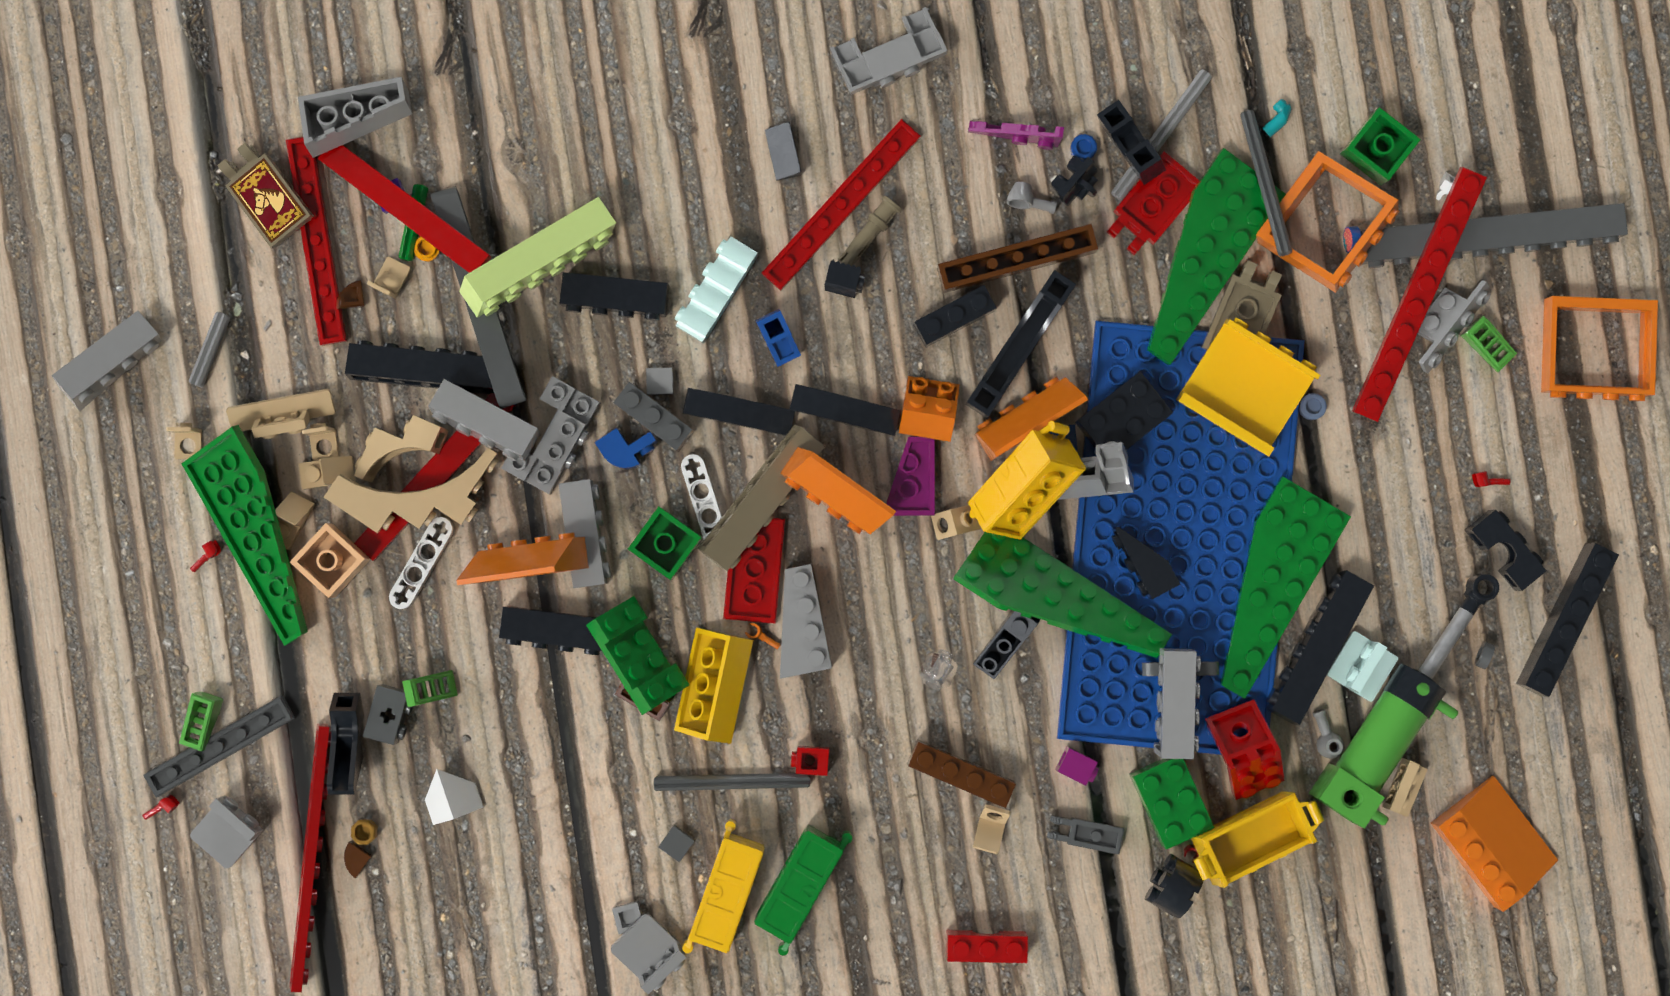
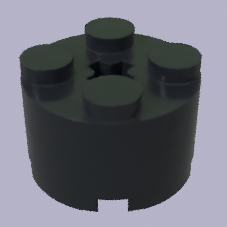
M1169 854L1162 870L1157 868L1152 874L1150 882L1153 883V886L1146 893L1145 900L1171 916L1181 918L1193 904L1191 898L1194 892L1199 893L1204 880H1202L1198 869L1175 855Z

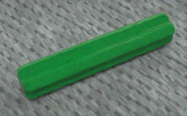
M414 184L411 197L425 206L428 187ZM406 225L398 256L402 260L412 261L414 259V247L418 234Z

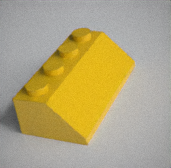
M696 627L685 676L689 686L682 690L674 727L675 731L707 741L731 744L753 640Z

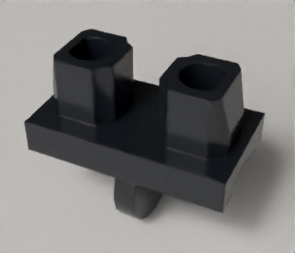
M1074 155L1067 164L1068 170L1074 173L1070 179L1067 180L1059 174L1051 182L1053 189L1066 206H1069L1076 197L1082 201L1086 195L1095 197L1097 194L1093 186L1098 182V179L1094 177L1098 170L1094 166V160L1089 157L1084 160Z

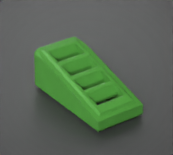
M1484 315L1478 317L1460 335L1496 372H1499L1517 354ZM1482 328L1485 332L1477 339L1475 334ZM1490 336L1492 339L1483 346L1482 342ZM1497 343L1499 347L1490 354L1488 350ZM1504 350L1507 354L1497 362L1494 358Z
M452 670L402 681L408 707L458 696ZM443 677L447 679L449 688L447 693L445 692ZM434 679H437L438 686L440 690L439 695H437ZM425 681H428V682H429L430 691H431V695H432V696H430V697L428 696V691H427V687H426V682H425ZM417 683H420L421 691L423 695L422 699H420Z
M206 692L191 694L179 744L199 751H205L220 713L223 698ZM199 712L205 714V718L199 717ZM195 723L203 725L202 729L194 727ZM191 733L200 735L199 740L190 737Z

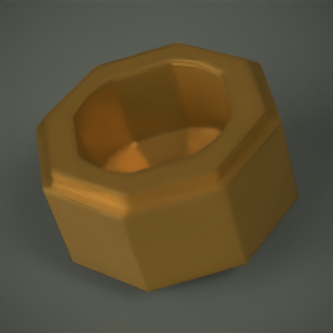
M359 819L351 826V838L357 844L368 845L377 837L378 826L371 819Z

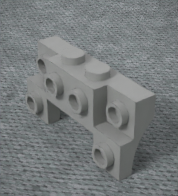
M926 7L907 17H902L908 34L862 54L854 38L836 47H830L831 54L850 95L871 86L877 87L881 85L882 88L890 86L896 82L895 78L905 75L906 78L920 72L919 68L923 64L947 55L943 39L937 31Z
M553 376L542 393L540 400L558 410L533 455L528 454L525 461L518 458L516 461L506 458L501 469L550 495L565 468L570 469L577 455L573 453L578 444L582 446L589 435V432L586 430L601 404L599 401Z
M1107 442L1096 445L1095 457L1081 458L1086 467L1085 471L1058 500L1133 493L1134 478L1128 466V454L1123 442Z

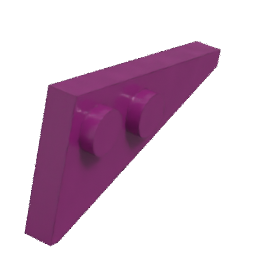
M970 121L968 132L1011 139L1012 143L1016 145H1027V142L1038 144V148L1052 150L1053 147L1059 146L1063 138L1064 127L1056 126L1055 133L1046 132V128L1039 125L1002 123L1001 126L982 121Z

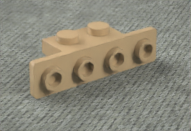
M330 389L236 405L226 409L231 427L239 425L242 431L252 430L254 438L263 437V439H271L280 433L289 432V434L300 433L307 428L310 419L334 415L336 412Z

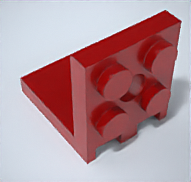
M1254 699L1205 718L1206 725L1227 765L1231 792L1235 800L1249 798L1260 790L1274 788L1285 781L1281 750ZM1239 728H1243L1248 731V733L1243 737H1238L1233 734L1234 731Z

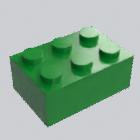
M1161 759L1129 774L1161 846L1166 850L1215 828L1184 759Z

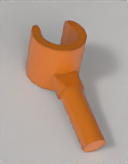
M750 623L757 628L758 632L755 636L745 632L748 638L760 639L778 650L781 645L780 643L763 633L760 625Z

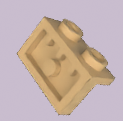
M1402 758L1382 807L1405 817L1409 816L1427 773V768Z

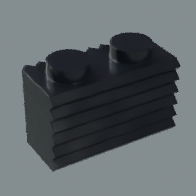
M833 259L829 264L824 284L825 291L855 298L856 293H862L866 275L861 274L860 266L856 268L855 265H845L844 262L840 264L839 261L835 262Z

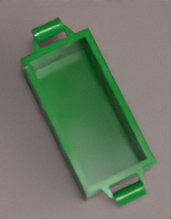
M807 825L757 911L754 920L755 925L784 941L778 946V953L785 956L788 954L789 945L793 942L842 856L846 845L851 843L852 833L850 831H844L842 833V840L839 842L813 826Z

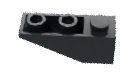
M1115 527L1112 529L1114 533L1111 536L1112 541L1118 550L1122 549L1127 557L1124 559V563L1130 573L1135 572L1139 580L1136 585L1143 597L1147 595L1149 599H1154L1180 585L1168 560L1121 528Z
M1012 610L973 665L992 679H995L1035 629L1040 619L1032 616L1027 618L1021 616V613Z

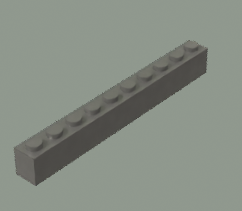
M1625 204L1468 219L1451 260L1462 259V254L1471 253L1473 258L1489 256L1491 251H1498L1499 255L1515 253V249L1524 248L1525 252L1540 251L1541 246L1549 245L1551 250L1567 248L1568 243H1576L1577 247L1593 245V241L1602 240L1603 244L1617 243L1619 238L1628 235ZM1435 223L1384 228L1382 230L1384 232L1383 237L1376 246L1371 245L1367 251L1368 256L1362 265L1368 264V268L1384 267V262H1394L1395 266L1410 264V260L1419 259Z

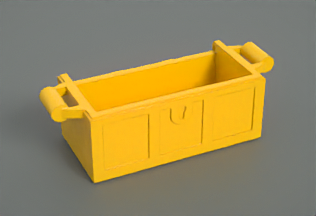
M1050 421L1040 431L1032 430L969 500L968 504L971 507L969 515L971 518L978 520L984 532L1021 540L1085 471L1086 467L1069 439H1065L1070 431L1068 425ZM1049 431H1050V432H1054V433H1057V434H1059V435L1057 436V435H1054V434H1050V433H1048V432H1049Z
M1281 791L1214 824L1215 828L1191 838L1199 855L1193 861L1202 880L1209 878L1212 885L1225 888L1229 886V883L1249 873H1253L1257 869L1279 858H1283L1291 852L1308 844L1318 842L1313 832L1324 821V818L1315 800L1299 802L1295 793ZM1304 806L1307 807L1311 815V818L1314 822V825L1312 826L1310 825L1304 813V810L1302 808Z
M734 819L727 820L725 824L726 832L688 940L684 942L682 947L685 953L692 952L694 942L724 953L729 952L765 850L763 844L732 834L731 832L735 830L737 824Z

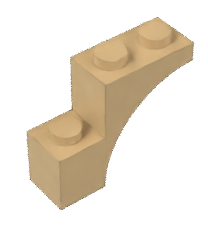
M415 415L405 424L403 439L375 427L366 439V449L363 455L358 458L355 464L356 472L354 476L373 482L379 470L388 461L400 454L418 450L439 454L449 430Z

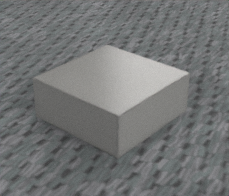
M646 368L647 395H674L673 368Z
M639 901L612 908L618 934L625 933L642 916Z

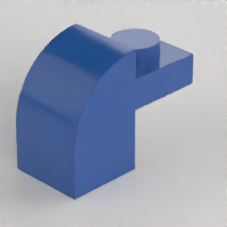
M780 309L755 320L777 367L801 356Z
M616 428L594 443L609 463L619 468L632 469L641 465L636 456L640 454L643 457L655 449L653 445L658 441L653 433L649 432L629 445L620 430Z

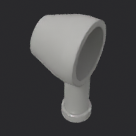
M1015 182L1007 197V204L1013 208H1036L1048 211L1051 214H1054L1057 201L1033 197L1031 185L1026 182Z
M1325 709L1313 712V717L1316 718L1321 733L1316 744L1318 752L1323 757L1329 759L1340 756L1344 750V742L1338 734L1331 732L1325 715ZM1332 742L1337 744V748L1334 751L1329 749V745Z

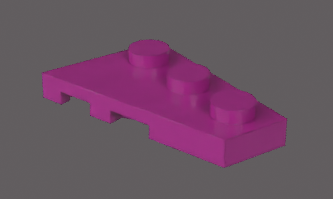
M908 437L886 502L888 506L896 511L894 516H935V439Z

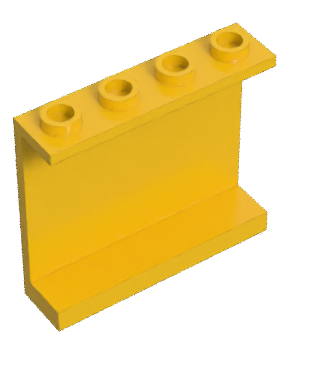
M1236 317L1234 321L1226 319L1176 400L1261 453L1270 456L1274 450L1272 444L1314 379L1318 380L1321 375L1315 372L1317 367L1307 360L1303 359L1300 363L1292 358L1294 353L1286 347L1280 345L1279 348H1276L1269 344L1272 339L1259 331L1256 335L1248 331L1249 325Z

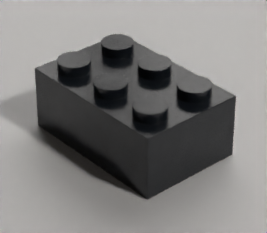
M1140 371L1079 418L1075 424L1095 449L1096 445L1123 442L1125 450H1127L1173 414V412Z

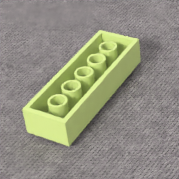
M597 197L465 275L459 292L477 318L483 314L489 316L500 308L498 305L506 300L508 303H511L522 295L521 291L529 287L530 290H533L544 282L543 278L551 274L554 277L565 270L566 264L572 261L576 264L587 256L586 253L593 248L598 251L609 243L608 239L613 235L612 231L616 222L600 198Z

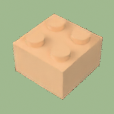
M325 523L290 563L328 598H336L371 559L334 524Z

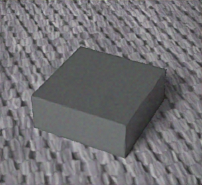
M673 825L658 848L680 862L695 839Z

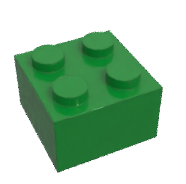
M1379 107L1368 117L1340 155L1382 186L1391 179L1421 139Z
M658 506L628 550L666 578L673 580L703 537Z

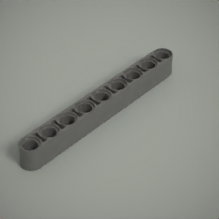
M453 186L432 193L431 198L437 216L475 244L457 187ZM452 260L461 288L464 276L469 272ZM465 301L500 409L526 401L498 311L489 316L483 314L477 318Z

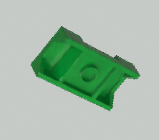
M635 596L595 618L586 626L638 710L643 715L688 687L689 683L678 665L675 663L671 666L643 622L648 617Z

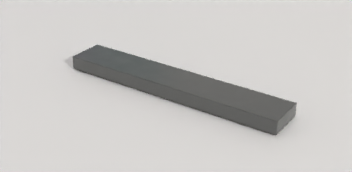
M280 696L210 736L205 751L189 748L143 776L157 798L294 720L295 716L285 698Z

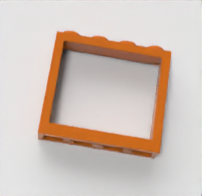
M1318 151L1279 203L1285 223L1325 170L1384 207L1334 274L1292 249V253L1289 255L1279 256L1268 219L1257 232L1256 238L1258 244L1336 293L1340 287H1344L1346 283H1349L1352 278L1350 273L1356 265L1360 267L1368 256V249L1372 244L1376 246L1384 235L1382 230L1388 223L1391 225L1395 221V217L1400 211L1398 210V200Z
M1569 296L1545 298L1541 393H1550L1551 398H1566L1567 394H1576V399H1593V395H1603L1602 400H1619V396H1629V401H1645V397L1655 395L1658 300ZM1557 310L1640 313L1638 388L1555 384Z

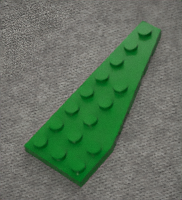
M1225 148L1219 151L1191 193L1190 205L1187 214H1185L1184 226L1180 240L1177 242L1167 277V286L1165 293L1162 295L1161 307L1148 344L1147 351L1167 365H1171L1256 240L1257 232L1268 219L1256 172ZM1275 186L1280 203L1286 193Z
M239 425L232 426L181 464L283 645L286 646L306 634L308 630L265 471Z
M1283 476L1280 477L1254 522L1251 545H1249L1246 569L1242 578L1229 650L1226 655L1220 683L1221 686L1244 699L1351 518L1348 514Z
M984 532L953 578L998 609L1004 611L1010 609L1021 613V616L1031 618V616L1047 621L1049 625L1087 636L1090 634L1101 638V641L1107 643L1113 641L1127 646V649L1155 658L1160 655V648L1165 647L1172 635L1024 537L1019 540Z

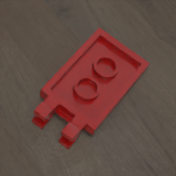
M1165 151L1160 157L1166 171L1145 185L1139 180L1113 211L1119 217L1107 230V233L1113 238L1119 234L1124 226L1131 231L1136 238L1126 249L1133 255L1139 251L1146 241H1149L1152 245L1156 243L1190 202L1191 193L1199 182L1195 176Z

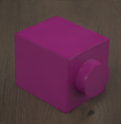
M1066 746L1055 770L1086 786L1088 781H1094L1099 768L1096 767L1097 761Z

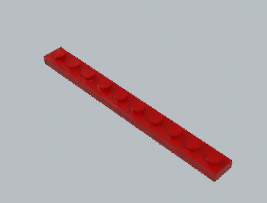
M1465 167L1459 168L1354 404L1353 412L1374 421H1379L1487 179L1486 176Z
M317 724L289 984L291 992L302 993V985H307L309 969H304L305 958H310L311 942H307L308 932H313L314 916H310L311 905H316L317 889H313V880L319 878L320 863H315L316 852L321 853L323 838L318 836L319 826H324L325 810H321L322 800H327L328 794L327 784H324L325 773H328L329 767L327 747L331 746V731H329L330 727L328 724Z

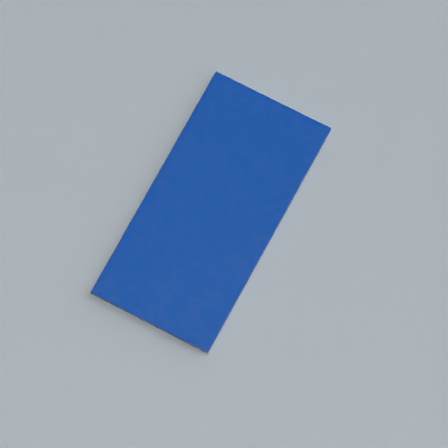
M1095 321L1087 412L1141 371L1172 410L1173 414L1126 450L1128 466L1134 478L1133 493L1081 497L1078 499L1072 569L1171 633L1172 635L1164 648L1193 649L1197 652L1196 656H1200L1201 661L1219 662V675L1196 676V682L1200 684V697L1195 699V709L1199 710V725H1195V736H1198L1199 753L1221 755L1206 725L1205 718L1254 699L1270 729L1271 712L1266 708L1269 705L1267 698L1274 688L1277 645L1245 699L1221 686L1220 683L1226 655L1229 650L1242 578L1246 569L1249 545H1251L1254 522L1280 477L1283 476L1292 481L1299 404L1272 444L1274 450L1270 456H1267L1176 400L1207 351L1202 349L1201 346L1208 331L1194 330L1171 365H1167L1147 351L1154 326ZM1269 337L1272 339L1269 344L1276 348H1279L1280 345L1286 347L1294 353L1292 358L1300 363L1302 362L1305 340ZM1084 435L1082 458L1095 457L1096 449ZM1115 527L1121 528L1168 560L1180 585L1154 599H1149L1147 595L1143 597L1136 585L1139 580L1135 572L1130 573L1124 563V559L1127 558L1122 549L1118 550L1112 541L1111 536L1114 535L1112 529ZM1066 630L1057 739L1154 748V742H1159L1157 732H1155V720L1161 718V712H1158L1156 703L1158 691H1162V686L1158 684V676H1142V663L1159 662V656L1155 658L1127 649V646L1113 641L1107 643L1101 641V638L1090 634L1085 636ZM1239 728L1235 730L1233 734L1238 737H1243L1248 733V731L1246 729Z

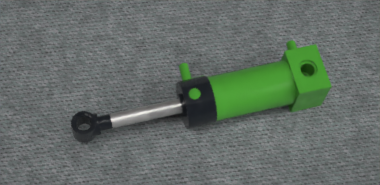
M1476 574L1467 580L1466 591L1463 594L1466 597L1420 669H1412L1402 663L1398 666L1383 689L1384 692L1336 765L1327 764L1308 793L1309 795L1364 829L1371 819L1382 826L1386 825L1389 820L1388 817L1377 810L1385 798L1379 792L1426 720H1430L1436 709L1451 719H1455L1458 715V710L1442 700L1446 691L1436 684L1433 677L1480 606L1485 607L1489 600L1494 599L1498 595L1499 583L1494 576ZM1482 580L1487 584V591L1484 594L1478 591V584ZM1349 791L1348 797L1344 800V794Z

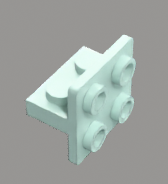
M1352 631L1333 662L1327 676L1367 701L1372 702L1398 661V657L1387 651V647L1381 643L1371 641L1360 633Z

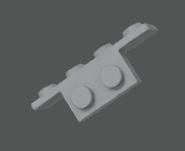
M1482 280L1468 299L1444 288L1430 306L1417 333L1433 343L1419 361L1425 373L1428 374L1432 368H1436L1441 363L1442 355L1448 348L1455 345L1460 332L1464 327H1468L1472 323L1475 313L1480 306L1483 307L1489 301L1491 290L1488 282Z

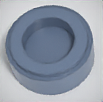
M1308 394L1299 402V412L1305 419L1316 420L1321 418L1326 412V401L1319 394Z

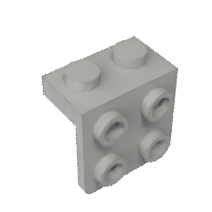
M224 795L216 798L210 804L211 810L194 828L190 837L224 868H230L263 832V829L254 817L245 814L239 808L237 802Z
M650 914L642 915L611 946L612 954L639 978L640 987L647 994L652 990H658L665 983L666 977L672 971L676 972L683 966L685 958H687L682 949L683 945Z

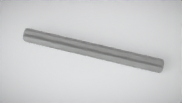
M1203 69L1199 71L1150 138L1149 142L1157 152L1212 79V76ZM1131 166L1111 191V195L1117 200L1122 201L1139 178Z

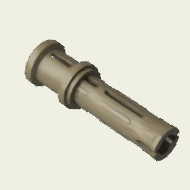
M883 196V202L874 213L868 215V222L838 260L841 263L844 262L845 265H855L881 231L884 232L888 229V223L902 209L891 199Z

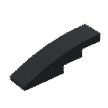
M795 384L789 408L791 411L892 436L896 435L901 410L798 384Z
M688 388L682 414L786 436L792 428L795 411Z

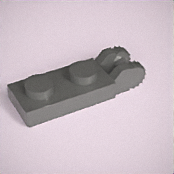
M1051 815V822L1058 825H1068L1070 829L1068 835L1056 831H1048L1047 838L1067 842L1068 845L1120 855L1124 834L1123 827L1073 817L1069 819Z

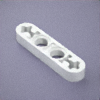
M692 454L682 460L681 469L703 538L705 539L709 534H706L705 528H713L722 518L705 462L698 455ZM693 459L696 463L700 462L701 466L697 468L699 476L704 474L705 479L696 480L690 484L689 478H694L691 470H686V466L690 465L689 460ZM698 484H705L709 489V493L704 499H699L694 495V488ZM706 509H713L717 514V518L712 524H707L702 520V513Z
M437 517L433 519L390 592L389 601L395 608L406 609L416 600L453 536L454 525L448 518ZM445 522V528L448 532L447 534L441 533L437 539L442 541V544L439 545L436 541L428 540L429 535L432 537L437 535L438 529L435 526L437 524L442 525ZM426 544H431L435 548V556L431 559H425L422 556L421 550ZM413 567H418L422 571V578L418 582H413L408 577L409 570ZM404 580L408 585L415 586L416 589L414 591L408 589L405 595L408 601L399 604V598L396 596V593H402L405 590L406 586L402 585Z

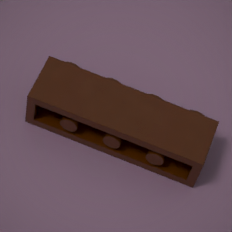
M918 739L907 762L908 767L1004 808L1007 807L1016 786L1013 780Z

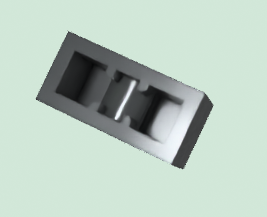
M384 684L377 685L363 737L395 745L399 743V740L404 739L407 725L404 724L406 714L410 715L413 706H407L404 690ZM392 709V714L396 715V717L388 721L389 716L385 715V712Z

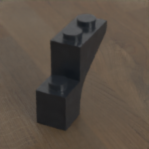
M334 693L329 709L331 746L327 793L328 795H355L364 758L360 739V731L364 719L361 694Z

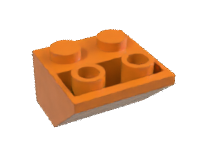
M908 376L899 433L951 442L960 384Z

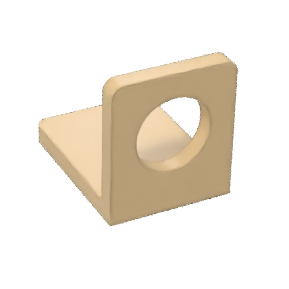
M387 257L374 283L368 281L367 285L396 299L411 268L391 257Z
M185 422L176 423V427H166L167 432L175 433V459H188L202 449V429L194 428L192 423ZM188 438L192 439L196 445L195 450L190 454L184 453L181 449L182 442Z
M326 423L311 424L310 429L302 430V434L308 435L310 438L313 461H318L321 458L339 457L335 428L326 426ZM323 439L329 440L332 445L331 451L326 455L320 454L317 450L319 441Z
M969 505L931 516L937 540L981 529L978 520L970 517L971 507ZM941 518H944L948 523L947 532L942 531L940 527Z
M986 804L979 817L973 847L998 854L1004 827L1011 812ZM991 812H992V813H997V814H1000L1001 816H993V815H991V814H989V813H991Z

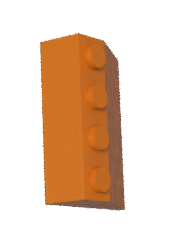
M1055 377L1044 384L1046 389L1041 393L1037 394L1034 390L1022 398L1024 403L1017 408L1012 404L999 412L1002 416L994 422L989 418L978 425L979 431L974 435L992 461L1021 443L1032 430L1040 431L1050 421H1056L1088 400L1086 395L1066 377L1061 380Z
M573 532L559 534V540L552 541L550 536L535 538V543L527 544L526 539L511 541V547L504 548L503 543L487 545L488 550L478 551L456 581L457 585H466L587 569L589 565L585 537H575Z
M1493 775L1430 823L1494 908L1502 912L1523 898L1558 861Z

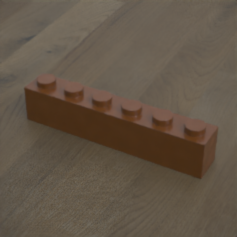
M1092 224L940 263L937 266V271L943 293L1095 254L1098 246Z

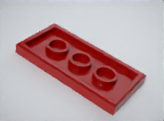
M773 518L766 527L762 526L756 534L758 537L754 544L749 548L746 547L740 554L741 560L739 563L727 571L723 619L776 624L785 519Z

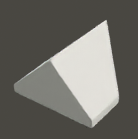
M436 769L425 798L433 825L456 819L484 807L476 782L474 783Z

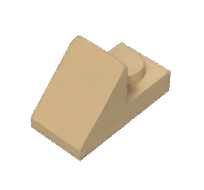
M353 456L321 458L318 461L298 463L303 490L331 486L340 474L356 481Z
M293 491L288 494L275 510L284 545L288 550H291L315 503Z

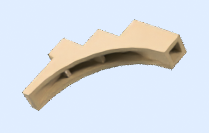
M488 447L480 458L461 475L442 485L421 491L394 492L378 490L359 484L340 474L324 495V498L376 533L380 532L382 528L384 530L389 528L395 519L391 515L393 512L418 529L423 524L428 527L437 514L433 511L434 508L461 525L464 520L470 522L478 511L474 507L477 501L471 498L469 494L472 492L476 495L484 481L480 478L485 471L491 473L499 461L495 458L498 452Z

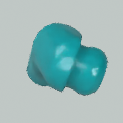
M1280 99L1273 106V109L1278 114L1262 127L1270 137L1285 126L1289 119L1292 108L1284 99Z

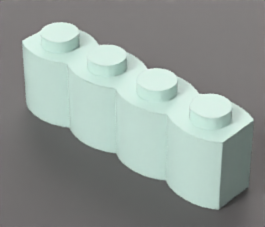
M730 237L728 241L723 239L716 250V253L719 254L718 258L714 263L709 262L702 273L705 276L701 285L695 284L688 296L691 298L690 303L686 308L682 306L675 316V320L678 321L676 327L703 344L758 257V252L733 237Z

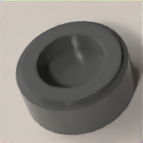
M1488 642L1482 643L1475 658V666L1482 669L1488 667L1494 654L1495 645Z

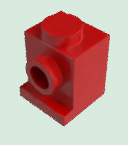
M797 746V752L792 751L791 767H796V774L827 776L829 747ZM807 755L814 756L815 762L809 765L805 762Z

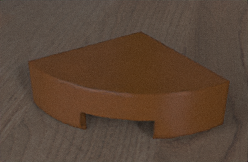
M361 280L352 282L340 292L336 304L337 309L362 308L365 306Z
M349 841L344 852V862L348 872L356 879L372 855L352 841Z

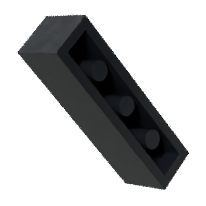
M563 272L559 304L562 307H566L568 312L581 313L582 309H591L592 314L608 315V311L618 312L619 317L634 318V314L644 315L646 320L659 321L660 317H666L670 286L665 282Z
M503 606L499 638L506 639L505 644L521 646V642L526 641L532 642L531 647L547 649L548 644L558 645L559 651L573 652L574 648L584 649V654L600 655V651H602L586 626L597 617Z

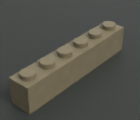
M794 425L697 548L722 569L728 571L741 560L740 554L746 547L749 548L754 544L758 537L756 535L762 526L766 527L774 517L773 512L776 508L784 505L789 499V492L792 487L785 483L787 478L780 473L797 447L812 451L820 457L822 456L821 451L825 446L803 427Z

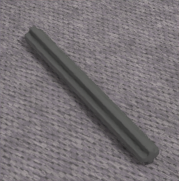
M1253 110L1243 111L1240 117L1279 256L1289 255L1292 253V247L1255 113Z
M774 773L656 776L653 783L655 791L808 788L810 787L811 780L810 775Z

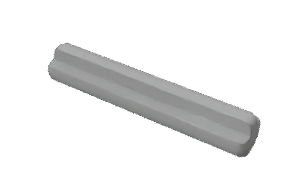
M216 312L189 378V382L193 385L203 387L230 321V316L227 314Z

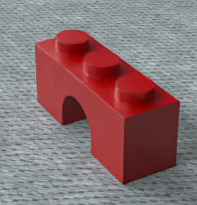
M946 930L947 962L1027 963L1028 936L1025 931H999L996 934H980L973 932V930Z

